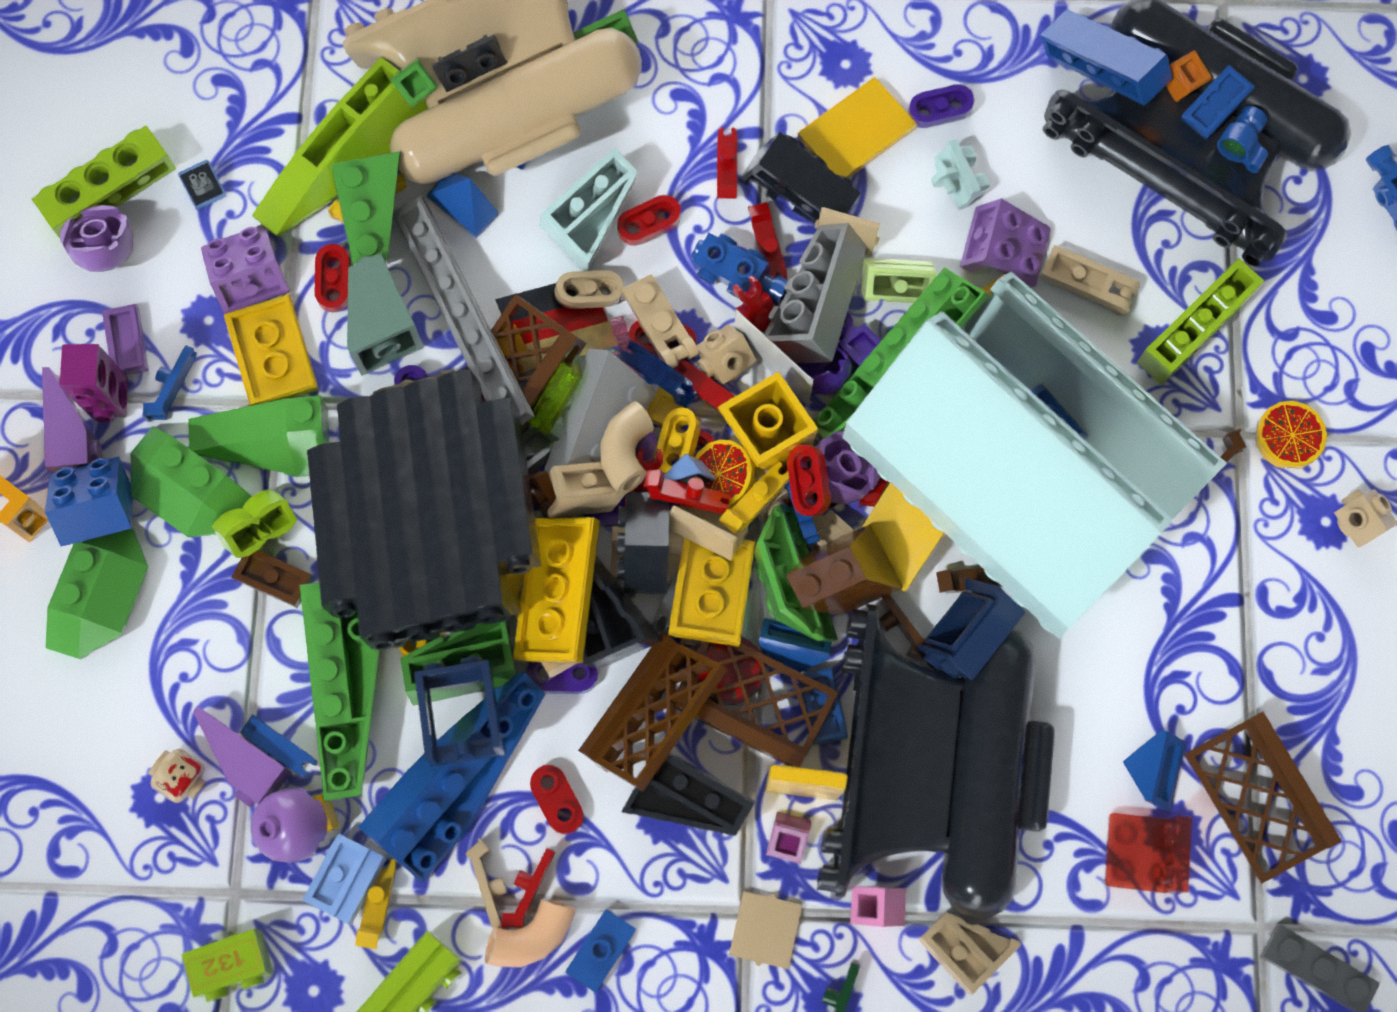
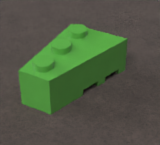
M400 151L331 164L352 265H355L362 257L368 255L376 256L380 253L385 263L387 264Z
M508 620L493 624L480 623L468 631L451 633L444 638L440 636L400 658L405 692L412 705H418L414 672L423 671V667L428 664L445 663L447 667L459 665L460 660L464 658L482 657V660H489L493 668L495 688H499L517 675ZM484 682L431 691L432 702L485 691Z

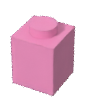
M852 886L850 924L876 927L905 926L906 888Z

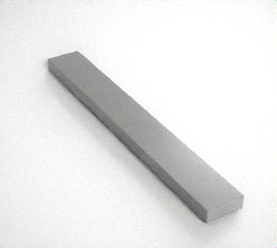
M419 194L393 212V215L469 369H471L480 382L485 402L500 398H510L519 410L522 425L535 416L496 338L491 332V328L426 199Z

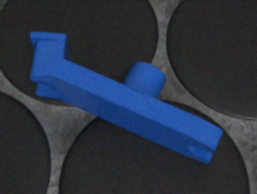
M185 345L172 370L162 366L158 369L155 380L163 383L164 386L155 402H143L142 417L147 422H151V420H167L168 411L197 356V352L194 351L193 347Z
M254 714L250 716L240 731L252 743L304 777L310 776V773L305 770L306 763L314 766L318 764V761L312 755L268 726Z

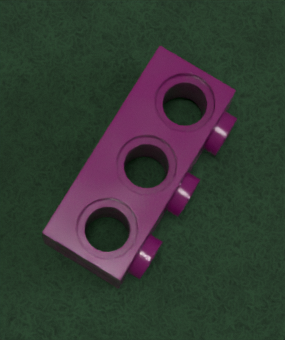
M62 344L59 386L95 421L112 422L115 418L126 417L129 378L99 344Z

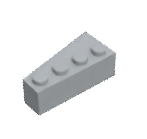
M849 223L819 225L799 261L802 267L793 278H789L784 287L787 293L779 307H773L768 316L771 322L765 333L761 332L794 363L832 362L867 248L866 244Z
M588 349L584 360L587 364L582 377H578L574 387L576 394L570 410L565 411L561 422L564 424L559 440L554 441L544 471L546 470L549 473L553 466L601 462L600 442L609 421L633 401L640 403L646 410L658 392L611 351Z

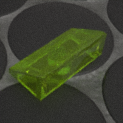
M561 363L534 408L533 414L535 417L528 422L544 434L551 432L581 382L583 374L579 364Z

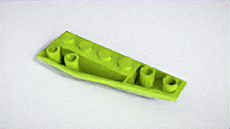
M380 57L312 131L271 185L253 212L252 217L275 236L280 237L337 199L331 164L391 153L390 140L394 129L406 119L428 110L425 100L423 99L411 108L390 81V78L399 70Z

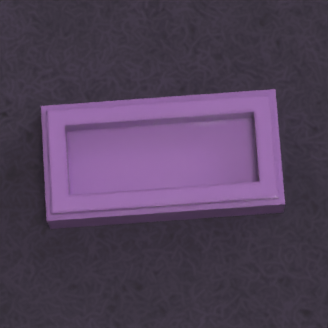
M136 304L102 310L110 358L126 376L149 371L139 307Z

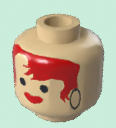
M180 748L174 749L171 752L165 750L148 772L152 776L151 787L174 803L182 802L187 796L194 800L206 784V781L201 778L205 770L204 764Z

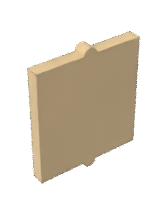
M822 207L819 220H816L814 227L817 229L819 225L849 223L867 246L864 256L872 257L874 246L878 245L880 237L877 236L880 223Z
M743 891L729 956L755 961L756 966H761L763 963L789 969L802 904L776 899L775 894L767 897Z

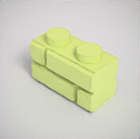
M864 258L861 293L865 301H880L883 299L884 302L914 303L937 276V270L931 261Z

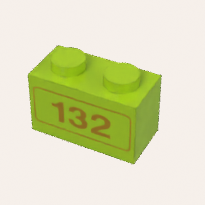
M251 929L181 953L192 997H205L206 1003L229 996L227 989L241 985L242 989L246 990L264 984L263 977L274 973L262 930Z

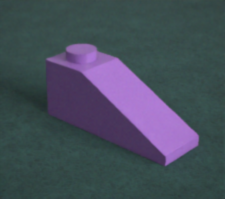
M42 367L45 468L54 474L62 468H76L88 465L92 461L102 458L100 441L94 436L74 400L59 386L60 377L50 367Z
M197 706L194 709L193 713L228 783L237 789V792L234 794L237 799L252 808L255 803L259 804L265 796L281 788L292 771L202 708Z

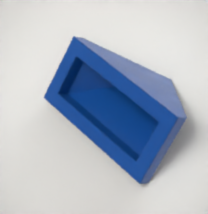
M455 173L441 179L426 195L427 199L476 238L499 215L496 208L469 177Z
M764 618L758 641L770 658L800 673L828 660L832 642L817 641L779 621ZM782 674L786 680L790 678Z
M1160 731L1123 761L1144 800L1164 811H1171L1186 744V741L1168 731Z

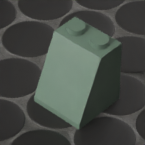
M381 253L376 256L368 255L362 257L355 265L348 269L347 349L359 373L363 376L424 348L416 326Z

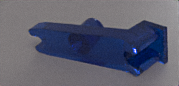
M629 341L627 348L632 353H628L625 350L621 351L620 358L644 375V380L648 384H656L671 394L675 404L687 408L698 395V392L694 391L692 381L639 344Z

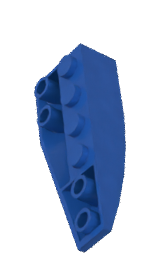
M523 671L495 690L505 755L431 767L425 760V754H423L358 826L373 842L421 883L426 880L473 824L546 695ZM486 698L437 740L438 746L491 738Z

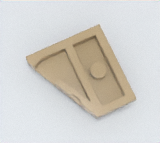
M947 912L918 939L969 996L974 994L1021 946V943L1015 939H1006L991 933L990 929L977 924L971 925L962 918Z

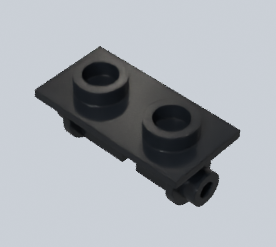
M487 34L483 35V38L467 45V49L464 51L459 49L444 57L440 56L437 58L438 62L433 64L432 69L446 92L508 63L494 34L489 37Z

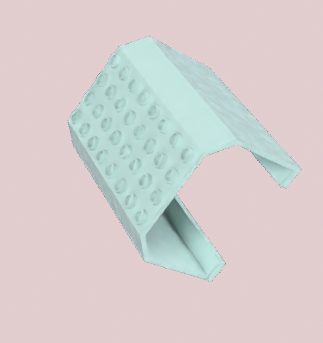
M1009 272L999 278L990 290L993 293L963 330L943 312H940L924 323L847 421L843 439L850 444L851 449L858 456L865 458L877 469L881 478L891 482L901 491L908 503L918 507L929 517L935 528L945 532L957 543L959 550L963 554L972 557L984 569L990 579L999 582L1011 594L1013 600L1018 605L1027 608L1039 620V623L1045 630L1055 634L1060 639L1161 535L1183 508L1227 463L1013 272ZM1042 383L1087 433L1088 437L1084 440L1030 390Z

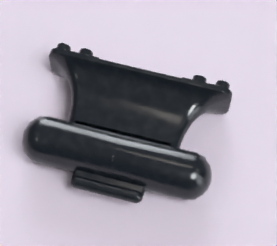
M1161 0L1128 1L1117 11L1112 20L1111 27L1115 31L1127 37H1135L1141 43L1153 49H1161L1168 56L1169 65L1195 50L1213 79L1179 101H1175L1166 86H1164L1145 106L1116 91L1097 100H1085L1067 90L1060 89L1051 96L1045 110L1044 119L1046 123L1042 127L1044 134L1053 140H1058L1061 135L1072 141L1070 148L1077 156L1086 158L1091 153L1100 160L1107 161L1202 221L1207 228L1215 232L1213 240L1216 244L1223 248H1230L1234 244L1244 250L1242 259L1247 264L1257 267L1262 261H1270L1287 239V232L1284 227L1267 215L1263 205L1265 183L1276 157L1280 155L1297 167L1311 172L1327 169L1335 164L1346 152L1351 137L1349 120L1340 110L1292 81L1298 73L1296 63L1228 21L1216 18L1205 28ZM1230 65L1251 82L1255 89L1206 141L1181 120V116L1223 70ZM1246 106L1259 108L1267 117V123L1258 134V142L1267 150L1268 157L1257 173L1247 170L1242 162L1228 160L1222 156L1217 148V142L1225 129L1231 123L1236 122L1240 112Z
M867 604L864 610L852 609L851 617L848 616L846 638L859 639L858 646L848 644L842 661V673L855 674L853 686L855 697L846 767V789L843 793L841 819L838 820L837 828L827 827L826 831H823L821 853L834 854L833 866L822 865V868L819 867L817 890L829 891L830 899L841 900L845 897L852 878L871 862L899 853L941 852L944 853L942 888L949 904L960 913L974 918L992 917L999 914L1012 902L1016 890L1021 829L1037 832L1043 831L1047 827L1055 728L1048 722L1031 720L1036 665L1033 645L1021 632L1013 629L973 680L964 677L954 679L949 675L931 671L917 665L896 651L887 641L881 629L877 605Z

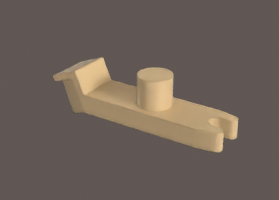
M478 838L479 842L465 854L472 862L492 929L494 927L501 928L502 922L494 897L507 893L503 877L492 881L488 880L482 859L491 850L481 838Z

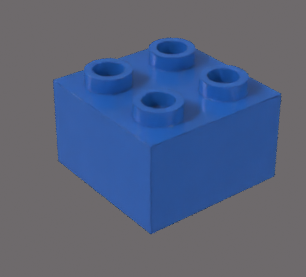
M119 456L110 459L99 458L88 465L76 468H62L49 475L45 514L60 547L132 527L133 498L131 497V483Z

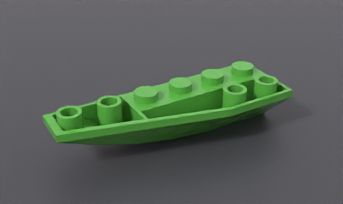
M944 267L813 420L818 428L817 433L825 438L835 432H844L847 421L928 319L943 312L958 327L963 329L986 302L989 295Z
M319 582L300 585L324 801L362 796L380 650L371 649L360 639L358 611L353 616L346 618L333 617L321 607Z

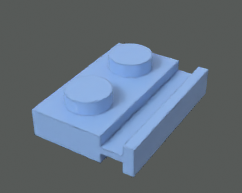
M337 833L302 901L352 925L367 898L369 889L372 888L387 858Z

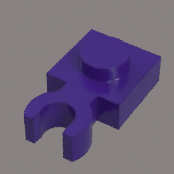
M847 313L844 321L846 325L842 327L839 337L841 341L838 342V348L848 354L851 363L858 369L882 340L865 323L856 329L852 316Z

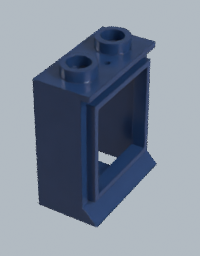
M965 578V591L959 595L924 639L925 644H918L916 647L925 655L923 661L934 671L940 673L943 670L954 679L961 676L973 680L1026 612L999 586Z
M468 657L460 660L459 665L446 667L445 663H432L425 665L423 671L414 672L425 760L431 767L505 755L493 668L489 660H482V657ZM484 682L491 738L438 746L431 691Z

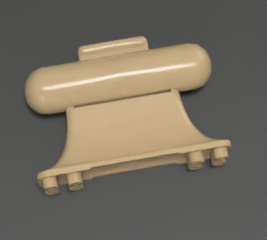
M426 0L407 10L402 9L396 13L391 8L381 9L374 15L376 22L366 27L360 22L348 25L344 29L346 38L342 43L346 54L361 69H370L382 57L395 68L401 70L415 58H418L438 85L436 90L424 98L428 110L403 121L394 129L390 140L391 153L400 151L399 173L409 181L419 184L435 183L482 160L491 175H499L575 140L580 135V127L576 117L629 92L637 85L642 70V60L638 47L628 35L613 28L599 29L576 40L569 19L568 0ZM487 34L489 37L494 34L508 63L446 92L432 69L433 64L438 62L437 58L440 56L444 57L459 49L464 51L467 49V45L483 38V35Z

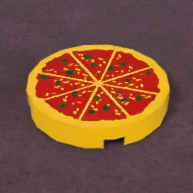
M1297 401L1279 402L1269 407L1257 421V437L1255 438L1257 448L1262 456L1276 467L1302 469L1317 460L1325 449L1327 441L1325 423L1318 412L1307 404Z
M717 440L708 443L695 456L696 459L705 464L716 478L714 481L705 483L704 488L731 495L729 509H732L756 482L757 477L754 476L755 463L745 448L732 440Z

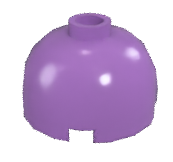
M100 205L90 207L81 211L83 217L73 222L72 218L65 222L60 231V241L74 264L89 272L113 270L120 266L132 252L133 232L126 215L120 214L118 208L114 206Z
M841 431L825 437L816 447L822 451L825 457L831 503L849 504L862 499L877 485L880 475L874 466L851 449L850 444L843 439L844 432ZM809 458L808 461V469H810L812 466L811 458Z
M285 788L264 797L254 810L250 830L253 842L263 855L273 861L293 863L310 858L317 852L315 850L318 848L319 842L325 840L327 817L324 807L318 799L314 800L311 795L307 794L306 792L309 791L304 788Z

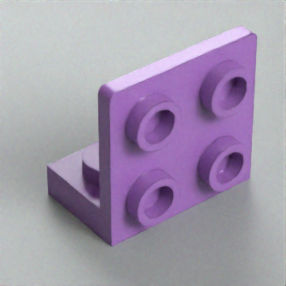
M1002 198L976 206L959 267L968 272L993 267L1005 275L1013 272L1029 288L1036 287L1051 228Z
M262 224L256 227L244 228L239 233L226 238L214 239L201 247L209 283L224 314L289 292L287 282L276 260L267 229Z

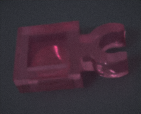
M624 316L610 319L618 351L612 353L640 376L639 365Z

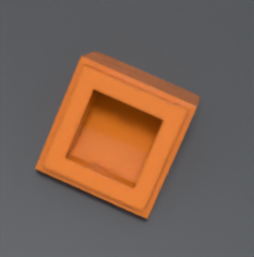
M1194 50L1169 65L1173 79L1166 85V88L1173 99L1179 101L1213 78Z

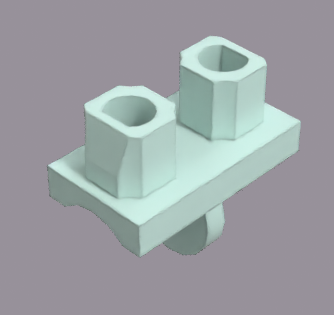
M957 139L949 140L946 143L945 149L934 157L936 162L934 167L937 173L930 179L934 188L944 186L947 194L952 195L958 210L967 208L975 198L983 195L989 189L990 182L986 174H973L970 168L976 162V154L972 146H960Z

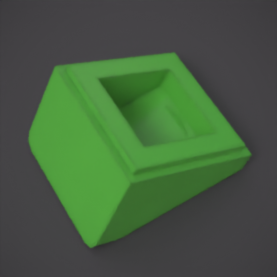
M415 58L390 78V81L411 108L438 88V85L418 58Z

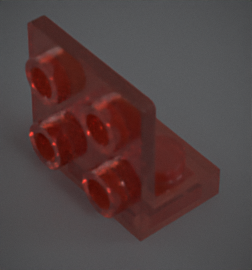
M1121 813L1109 814L1104 885L1106 887L1172 895L1188 893L1192 817L1175 816L1170 819Z

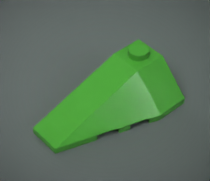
M321 396L281 399L188 419L189 449L199 456L230 463L246 464L261 470L268 469L282 472L293 477L309 476L307 450L320 444L330 443L328 407Z

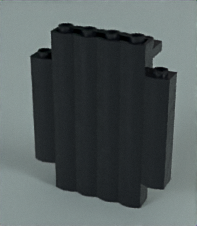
M470 369L452 371L438 378L418 380L404 387L388 388L370 396L353 397L338 403L337 414L340 442L324 443L307 450L321 607L333 617L338 618L353 616L358 611L360 639L371 649L376 650L402 647L407 641L435 639L444 632L468 631L480 623L493 624L505 622L510 619V616L521 614L520 601L508 588L507 574H525L531 568L542 566L520 414L510 398H500L483 403L480 382Z

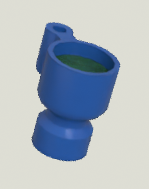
M1253 106L1244 107L1236 122L1231 123L1225 129L1217 142L1218 151L1222 156L1233 162H1242L1247 170L1252 173H1257L1268 157L1267 150L1258 142V134L1267 123L1265 113Z

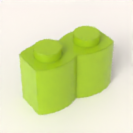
M269 489L253 495L242 508L232 509L222 514L213 523L212 528L223 547L235 558H242L260 549L267 539L276 538L288 532L297 522V518L287 500L273 489Z

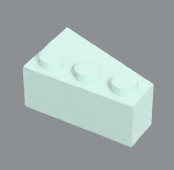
M615 147L540 214L539 227L582 271H588L637 177L638 171Z

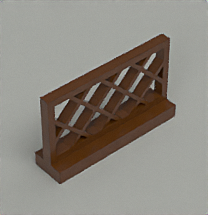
M515 294L491 329V332L496 340L508 337L511 355H506L505 358L507 361L512 360L514 376L535 416L521 425L522 434H524L587 343ZM522 306L529 312L531 326L514 329L512 317L518 308ZM536 317L544 323L537 324ZM553 328L560 333L552 346L540 348L538 330ZM532 332L534 350L517 353L515 335ZM535 356L536 370L532 375L521 377L518 359ZM466 365L464 370H470L468 365ZM527 382L522 389V383Z
M663 633L659 635L663 641L650 648L578 750L603 771L610 772L642 792L727 671L722 664L676 643L670 636ZM687 660V668L680 670ZM710 669L711 671L705 680L697 684L696 675ZM687 679V688L675 693V684ZM666 690V698L659 700ZM688 699L685 709L676 714V704ZM666 709V719L654 723V714ZM645 720V728L638 730ZM667 730V734L662 742L655 744V734ZM645 739V749L633 754V744ZM624 750V758L617 760ZM645 760V766L638 776L634 777L633 765Z
M702 641L697 653L708 658L706 652L711 642ZM740 643L739 647L726 645L731 658L718 663L723 666L733 664L738 683L719 689L716 686L709 697L717 696L719 704L707 699L694 719L786 766L802 768L839 692ZM732 648L743 654L734 657ZM748 658L758 661L763 674L742 681L736 662ZM764 665L774 669L775 671L767 673ZM708 669V670H706V671H704V672H702V673H705V672H709V673H710L711 670ZM780 674L790 677L795 691L775 697L769 678ZM687 679L681 681L678 689H675V693L687 688ZM765 680L771 699L750 705L744 686ZM797 681L808 687L799 689ZM741 688L746 707L734 711L725 708L720 694ZM816 690L828 696L822 709L807 714L801 694ZM797 696L803 715L782 721L777 702ZM688 699L676 704V710L682 712L688 704ZM773 704L779 723L768 727L756 724L752 710ZM749 712L751 720L739 714ZM818 716L812 728L809 718ZM805 720L809 735L802 747L788 739L785 726ZM781 728L783 737L772 732V730Z
M1263 711L1184 754L1260 884L1323 850L1342 842ZM1243 730L1247 732L1253 742L1249 757L1229 751L1232 736ZM1226 740L1224 750L1214 747ZM1207 750L1223 754L1218 774L1203 771L1195 757ZM1256 750L1259 752L1263 761L1255 759ZM1227 756L1248 761L1243 782L1222 776ZM1253 763L1268 767L1272 774L1269 789L1248 783ZM1207 777L1216 779L1214 788ZM1221 781L1242 786L1237 807L1221 802L1217 795ZM1276 782L1283 793L1274 791ZM1247 788L1267 793L1262 814L1242 809ZM1273 795L1287 799L1292 808L1288 822L1268 816ZM1226 809L1235 811L1233 820ZM1240 813L1261 818L1256 839L1242 836L1239 832L1237 824ZM1295 815H1297L1303 826L1294 824ZM1266 820L1287 826L1282 847L1261 841ZM1292 828L1306 831L1315 846L1302 853L1287 849ZM1245 841L1254 843L1253 852H1251ZM1260 845L1280 851L1277 866L1265 873L1256 860ZM1286 853L1296 855L1284 862Z

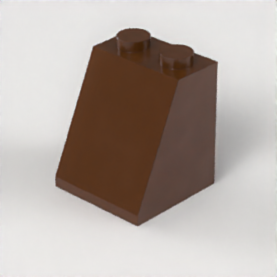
M870 524L810 551L786 575L803 608L836 616H842L851 612L852 609H858L903 588Z

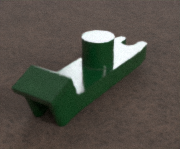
M853 962L850 963L840 991L828 986L826 987L821 1002L834 1007L833 1012H845L861 965Z

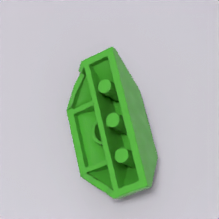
M154 426L150 428L130 453L131 497L188 538L216 535L212 528L213 523L227 511L242 508L247 500L252 497L226 474L177 439Z
M778 504L773 507L754 551L757 561L755 564L756 574L760 581L764 583L768 595L766 597L767 607L777 621L817 641H836L838 637L830 614L803 608L786 577L809 553L794 507Z
M133 527L72 545L47 607L46 649L81 660L88 656L89 653L103 647L124 633L149 570V565Z

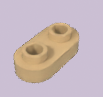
M609 270L567 272L559 277L554 294L556 300L562 306L570 309L610 307L620 300L624 284L619 275ZM599 289H607L610 294L604 295ZM572 290L576 293V296H570L566 291Z

